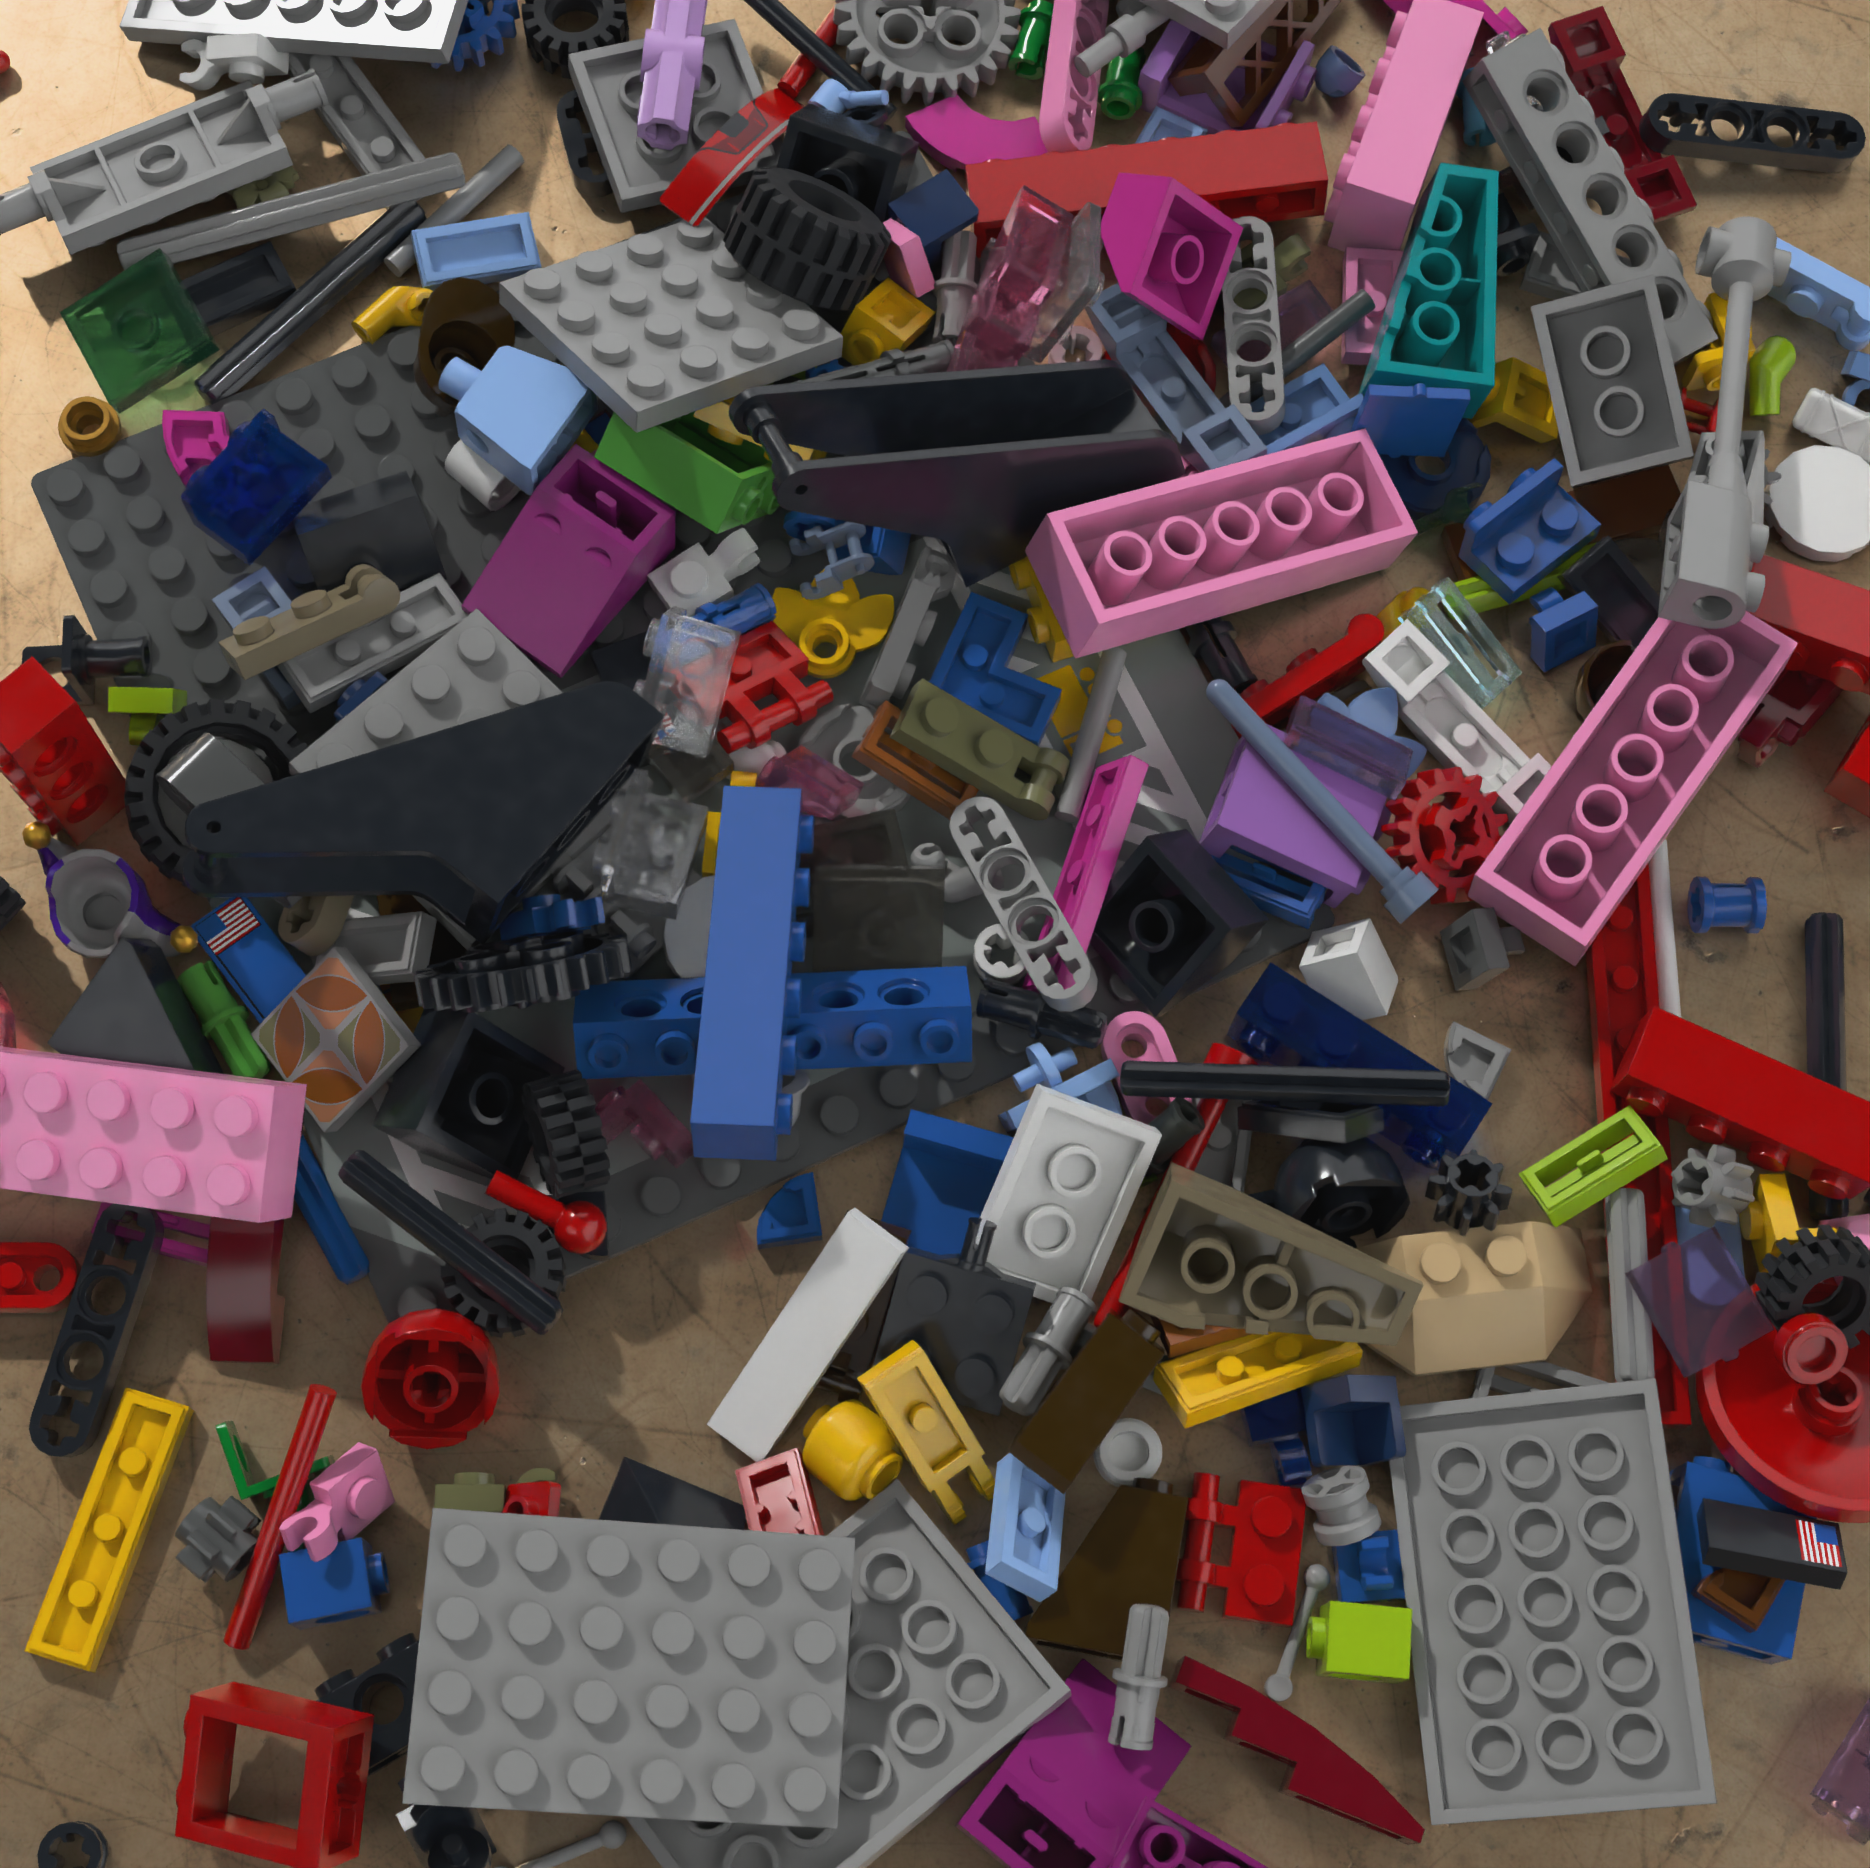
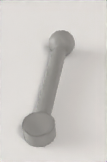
M1320 1564L1310 1565L1304 1572L1303 1578L1307 1587L1276 1674L1268 1677L1265 1682V1694L1272 1701H1285L1292 1694L1293 1685L1289 1677L1319 1591L1324 1590L1330 1583L1329 1571Z
M607 1821L602 1825L599 1833L514 1868H552L603 1846L609 1849H616L625 1842L626 1829L619 1821ZM497 1866V1867H494V1868H508V1867H505V1866Z

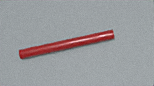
M311 1384L223 1639V1642L229 1647L247 1650L252 1643L280 1561L279 1554H282L285 1546L279 1527L285 1519L297 1511L337 1392L328 1386Z

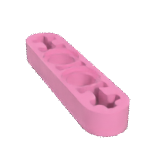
M1054 0L1039 116L1040 135L1048 152L1058 151L1063 153L1088 150L1092 145L1101 68L1086 78L1076 69L1074 58L1105 36L1109 0Z

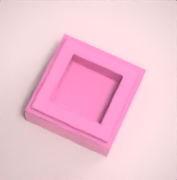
M890 218L883 222L891 234V243L883 257L890 279L916 298L935 289V281L920 237L896 220L894 221Z

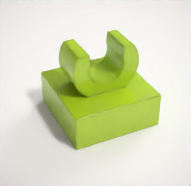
M108 686V712L131 715L129 722L130 745L139 746L150 729L153 730L164 716L171 712L175 714L181 711L183 706L187 705V691Z

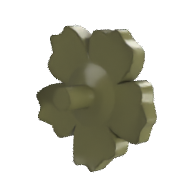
M290 166L273 173L265 179L255 180L230 190L228 195H232L239 209L290 195L288 189L294 188L295 182L300 178L297 171Z

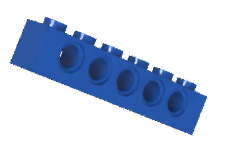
M966 966L791 973V978H801L800 1018H788L786 1035H797L796 1070L972 1062V1005ZM705 977L610 981L607 984L589 985L590 989L580 990V995L575 997L573 1032L577 1070L582 1073V1079L695 1074Z

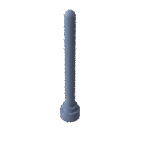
M1215 679L1208 684L1206 696L1209 701L1383 886L1379 891L1387 900L1383 906L1400 924L1439 890L1422 871L1416 875L1408 866L1402 870L1228 682L1222 679Z

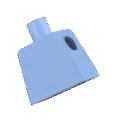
M508 345L499 347L482 371L458 357L453 358L444 368L438 384L440 391L459 401L454 414L458 436L463 443L530 496L538 484L566 455L598 410L597 395L566 366Z

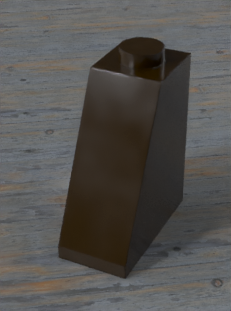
M1111 1308L1072 1359L1068 1368L1063 1371L1039 1403L1035 1412L1030 1415L1015 1435L1008 1452L1064 1494L1164 1356L1165 1349L1155 1342L1162 1332L1131 1308L1127 1310L1123 1317Z
M1138 1477L1134 1478L1132 1487L1121 1485L1059 1576L1057 1591L1042 1601L1024 1628L1023 1633L1033 1645L1122 1662L1129 1611L1133 1604H1149L1162 1607L1168 1612L1170 1618L1189 1497L1173 1495V1484L1156 1479Z

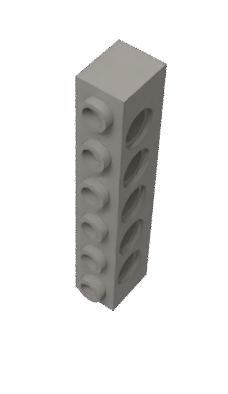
M1539 28L1483 57L1462 82L1581 290L1586 292L1654 274L1674 367L1695 356L1717 340L1718 336L1713 329V321L1709 310L1701 301L1695 298L1683 277V267L1679 258L1664 244L1654 226L1651 209L1643 199L1637 197L1624 174V165L1620 155L1606 143L1595 123V116L1590 103L1584 96L1578 94L1567 75L1565 62L1558 48L1548 42L1542 29ZM1527 95L1536 98L1541 103L1544 112L1533 108L1527 99ZM1556 146L1568 151L1573 163L1563 160L1558 154ZM1586 197L1595 200L1599 204L1602 215L1590 209ZM1616 248L1621 249L1629 256L1632 267L1625 265L1619 260Z

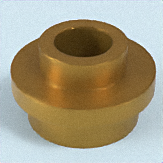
M84 396L70 401L64 407L58 422V432L68 450L79 456L93 457L109 451L117 443L121 434V422L115 409L110 404L94 397ZM100 425L95 432L82 435L83 430L87 426Z

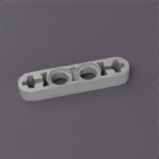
M1242 216L1233 219V221L1243 227L1222 286L1230 406L1234 404L1255 433L1263 435L1279 427L1284 419L1286 409L1274 243L1271 228L1265 221L1253 216ZM1252 240L1254 268L1242 269L1241 241ZM1247 288H1257L1267 295L1264 304L1251 310L1237 306L1234 298L1240 291ZM1251 340H1261L1271 348L1268 356L1257 362H1247L1241 359L1237 351L1242 344ZM1262 381L1263 399L1265 402L1264 411L1252 412L1250 382Z
M975 796L963 801L956 807L950 818L949 827L952 837L1036 988L1046 1003L1058 1011L1072 1012L1083 1008L1092 1000L1097 991L1098 979L1095 970L1006 813L996 800L988 797ZM981 819L988 825V829L998 847L991 849L988 853L972 827L976 821ZM1016 864L1025 869L1024 879L1015 889L999 891L993 888V877L1002 867ZM1046 914L1053 918V928L1045 938L1038 941H1027L1021 938V927L1030 916ZM1057 953L1060 954L1069 972L1073 974V979L1076 983L1071 988L1065 990L1058 983V977L1047 960Z

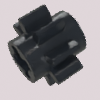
M1471 1150L1469 1154L1461 1155L1455 1159L1446 1154L1442 1156L1438 1175L1429 1176L1425 1197L1438 1201L1433 1220L1435 1222L1444 1221L1450 1227L1458 1229L1461 1236H1466L1469 1228L1484 1226L1486 1229L1493 1231L1497 1224L1499 1210L1508 1209L1512 1195V1188L1498 1185L1504 1166L1501 1163L1493 1164L1487 1158L1478 1155L1476 1150Z

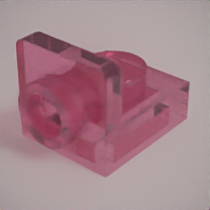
M801 745L780 758L773 756L759 774L755 787L799 788L802 790V811L816 817H826L832 820L855 804L864 783Z
M641 1079L627 1090L624 1086L613 1089L595 1107L596 1114L600 1115L603 1126L600 1128L602 1135L606 1138L607 1145L634 1123L636 1126L630 1130V1134L654 1161L664 1155L677 1169L694 1154L692 1135L689 1130Z

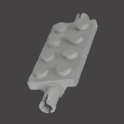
M313 68L307 70L306 73L264 89L262 84L253 87L251 81L248 80L31 166L29 168L33 175L27 176L29 183L0 194V236L3 233L46 217L48 222L55 221L71 255L89 247L99 246L111 238L143 225L156 223L163 217L195 204L211 201L220 194L252 181L265 179L273 173L293 165L287 147L278 132L279 129H282L280 122L320 106L329 105L322 83Z

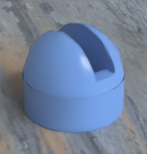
M1331 45L1318 60L1315 67L1317 74L1314 81L1318 90L1330 97L1338 98L1344 97L1353 91L1365 77V73L1348 54L1338 47Z

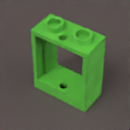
M695 411L638 433L613 412L594 458L714 533L719 534L741 524L746 525L754 519L767 514H773L780 505L772 493V483L775 478L771 471L772 462L763 456L765 452L763 447L745 439L742 445H735L712 436L707 432L709 423L693 417Z

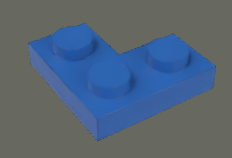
M971 592L929 682L1039 747L1060 701L1062 689L1007 668L1027 625L1028 614Z

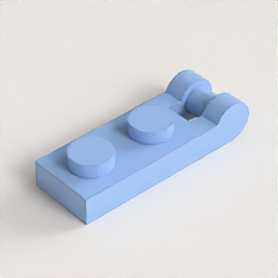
M1777 237L1776 248L1791 252V263L1783 285L1781 287L1772 286L1767 295L1787 305L1793 313L1801 317L1811 318L1835 331L1838 343L1845 349L1850 351L1864 349L1870 342V287Z

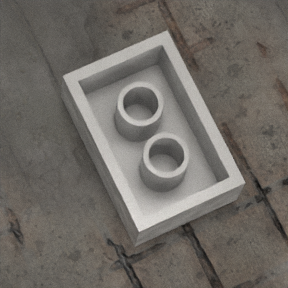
M1654 274L1531 306L1572 488L1694 458Z

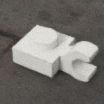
M258 32L207 36V43L192 39L181 44V51L193 58H201L197 70L191 73H180L179 79L196 90L212 88L225 73H229V78L235 82L243 83L250 80L252 84L263 83L265 76L288 75L289 52H277L270 41Z
M741 528L727 536L710 556H708L699 542L649 573L647 575L648 581L675 621L680 624L695 616L697 607L708 602L716 605L733 597V588L728 582L747 573L760 563V559L755 553L758 546L745 528Z

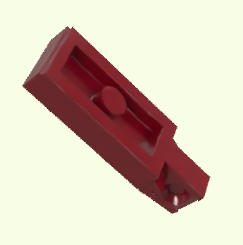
M1784 668L1746 724L1748 726L1738 736L1740 751L1737 757L1759 769L1776 751L1780 742L1791 748L1799 738L1802 739L1841 694L1843 689L1829 680L1801 670L1792 671Z

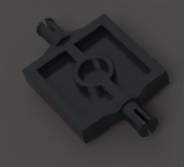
M970 1217L960 1254L938 1255L908 1246L909 1249L901 1261L873 1367L911 1340H914L924 1350L956 1405H963L999 1416L1003 1400L999 1397V1392L1012 1371L1036 1283L1004 1274L991 1263L986 1262L997 1225L986 1220L979 1245H977L976 1239L982 1218Z

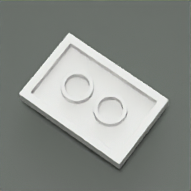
M1036 1084L980 1216L982 1221L976 1239L977 1245H979L986 1220L997 1225L986 1262L991 1263L1004 1274L1035 1282L1036 1287L1033 1297L1053 1303L1057 1291L1063 1286L1074 1288L1092 1299L1162 1134L1156 1127Z

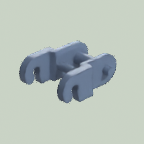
M846 521L826 531L819 525L804 531L806 543H800V540L797 538L789 541L791 552L797 556L810 555L826 548L830 564L825 566L824 572L815 575L816 587H811L809 582H804L800 585L802 597L814 600L844 589L843 581L857 575H862L874 566L873 556L863 553L860 538L866 533L864 524ZM847 544L850 557L838 561L835 549Z

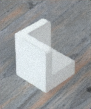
M1370 918L1312 932L1299 965V969L1328 1026L1336 1027L1387 1015L1398 984V976Z

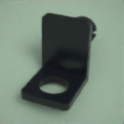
M64 615L62 645L26 647L22 652V664L32 656L42 666L48 662L62 661V673L68 681L63 688L78 705L94 704L96 678L149 677L152 671L151 646L146 636L93 640L86 633L75 615Z

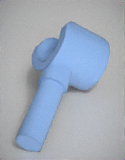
M827 79L807 103L842 115L847 109L861 106L886 105L889 102V94L887 90L848 91L837 80Z

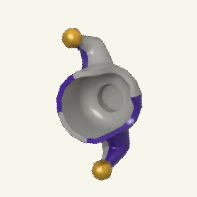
M34 821L26 825L22 832L24 843L38 851L44 874L47 876L45 888L48 893L50 920L56 936L70 951L86 958H108L122 937L152 940L161 947L165 957H175L180 953H190L197 946L198 934L191 926H182L180 923L160 913L151 904L152 902L144 880L124 859L104 849H81L78 851L75 847L52 838L49 826L44 823Z

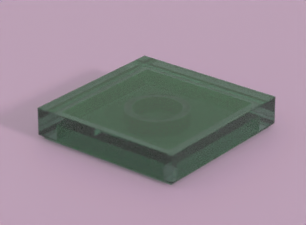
M160 248L60 312L108 403L119 414L220 350L169 256Z

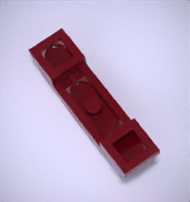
M1600 6L1551 22L1548 27L1551 44L1555 45L1562 54L1567 75L1578 94L1584 96L1590 103L1595 119L1603 116L1610 131L1604 134L1603 137L1608 146L1614 148L1620 155L1624 165V174L1637 197L1643 199L1648 204L1653 214L1654 224L1693 211L1697 203L1674 155L1662 158L1661 153L1654 152L1647 147L1640 137L1639 124L1643 115L1619 67L1626 54L1604 7Z
M304 1106V1113H303V1122H302L301 1138H302V1134H303V1124H304L305 1106ZM211 1217L206 1275V1314L210 1361L279 1364L286 1300L285 1297L277 1294L284 1219L256 1223Z

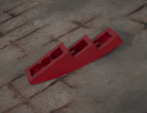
M1187 1656L1177 1661L1168 1687L1231 1712L1232 1715L1223 1738L1224 1740L1287 1765L1278 1792L1404 1844L1421 1843L1425 1829L1370 1772L1315 1727L1254 1688Z

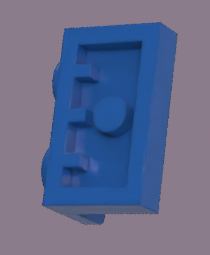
M1555 458L1537 471L1534 468L1525 470L1514 480L1505 496L1494 504L1486 501L1479 505L1468 516L1463 525V529L1466 532L1459 557L1509 605L1595 539L1601 526L1599 521L1558 485L1564 466Z

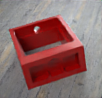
M234 1681L190 1694L189 1709L183 1725L186 1739L182 1775L176 1790L178 1811L175 1836L294 1868H333L358 1857L374 1714ZM237 1724L308 1741L298 1830L228 1812Z

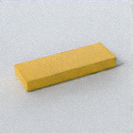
M1268 1331V1335H1247L1159 1363L1154 1369L1153 1381L1186 1429L1360 1366L1363 1350L1356 1342L1314 1339L1312 1335Z

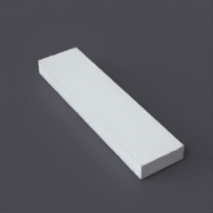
M853 1208L847 1212L707 1425L755 1462L767 1459L909 1247L858 1209Z

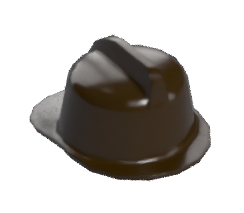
M459 277L444 281L430 294L424 309L418 353L413 364L414 376L421 393L436 406L435 413L441 417H446L454 412L459 403L458 400L440 391L438 388L441 374L453 358L458 357L482 371L499 347L507 345L514 347L515 323L512 315L500 304L499 294L479 280Z

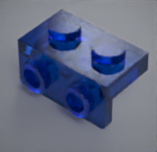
M262 409L251 421L240 424L233 431L227 447L209 466H202L193 473L186 485L185 491L181 495V500L196 527L250 566L332 478L328 465L282 433L275 416Z

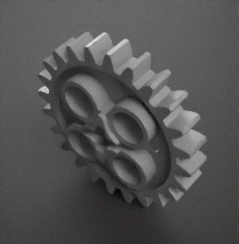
M835 0L837 4L834 6L833 23L838 25L836 42L837 45L847 46L845 61L849 65L863 62L861 76L868 81L878 75L882 78L880 90H887L889 92L894 86L900 87L902 103L907 104L913 92H921L926 107L932 104L934 93L942 92L945 99L948 97L953 98L956 97L957 88L961 87L966 94L973 98L977 94L979 79L984 83L992 85L995 82L997 68L1006 69L1008 66L1011 50H1014L1019 33L1017 28L1021 15V9L1014 7L1015 0ZM889 39H903L908 43L898 44ZM948 40L961 41L966 45H953Z

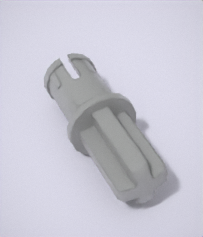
M959 231L944 240L941 279L935 281V289L932 290L933 295L937 298L933 344L942 340H949L956 351H961L962 347L968 349L971 346L972 310L974 301L980 296V288L973 282L977 237L971 231Z
M1060 1287L1056 1293L1055 1300L1035 1332H1028L1022 1340L1025 1350L999 1392V1397L1007 1408L1024 1416L1033 1414L1060 1369H1067L1071 1364L1072 1356L1069 1353L1089 1319L1097 1311V1306L1087 1295L1071 1287Z
M1133 1604L1130 1608L1121 1668L1113 1669L1112 1678L1118 1680L1108 1742L1113 1745L1120 1744V1747L1133 1750H1152L1154 1721L1160 1688L1167 1687L1168 1681L1167 1677L1161 1675L1169 1614L1164 1608L1156 1605Z

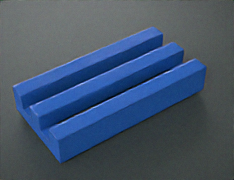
M1231 845L1229 847L1238 853L1313 882L1237 846ZM1224 853L1220 858L1211 855L1260 910L1306 929L1310 928L1314 920V912L1316 909H1320L1325 899L1326 887L1313 882L1311 887L1276 874L1275 869L1257 862L1251 864L1227 853Z

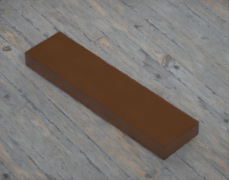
M1669 465L1567 492L1601 523L1597 537L1587 545L1597 543L1608 535L1617 545L1666 531L1668 518L1681 495ZM1465 521L1444 526L1440 535L1458 581L1479 576L1459 557L1466 532L1463 529Z

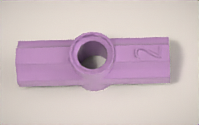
M655 0L651 29L646 28L640 74L643 90L642 95H640L637 116V137L646 140L653 148L672 150L677 145L687 144L694 90L699 91L705 46V37L701 36L703 25L705 24L708 0Z

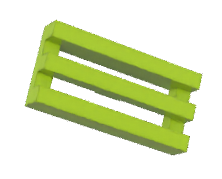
M1629 1105L1520 1172L1519 1176L1526 1189L1533 1195L1539 1207L1546 1213L1548 1219L1556 1228L1664 1162L1668 1157L1660 1142ZM1624 1139V1140L1621 1141L1620 1143H1618V1144H1616L1615 1146L1611 1147V1146L1614 1145L1615 1143H1617V1142H1619L1620 1140ZM1572 1171V1172L1569 1173L1568 1175L1564 1176V1177L1561 1178L1560 1180L1556 1181L1555 1183H1553V1184H1551L1550 1186H1548L1547 1188H1545V1187H1546L1547 1185H1549L1550 1183L1554 1182L1555 1180L1559 1179V1178L1562 1177L1563 1175H1565V1174H1567L1568 1172Z

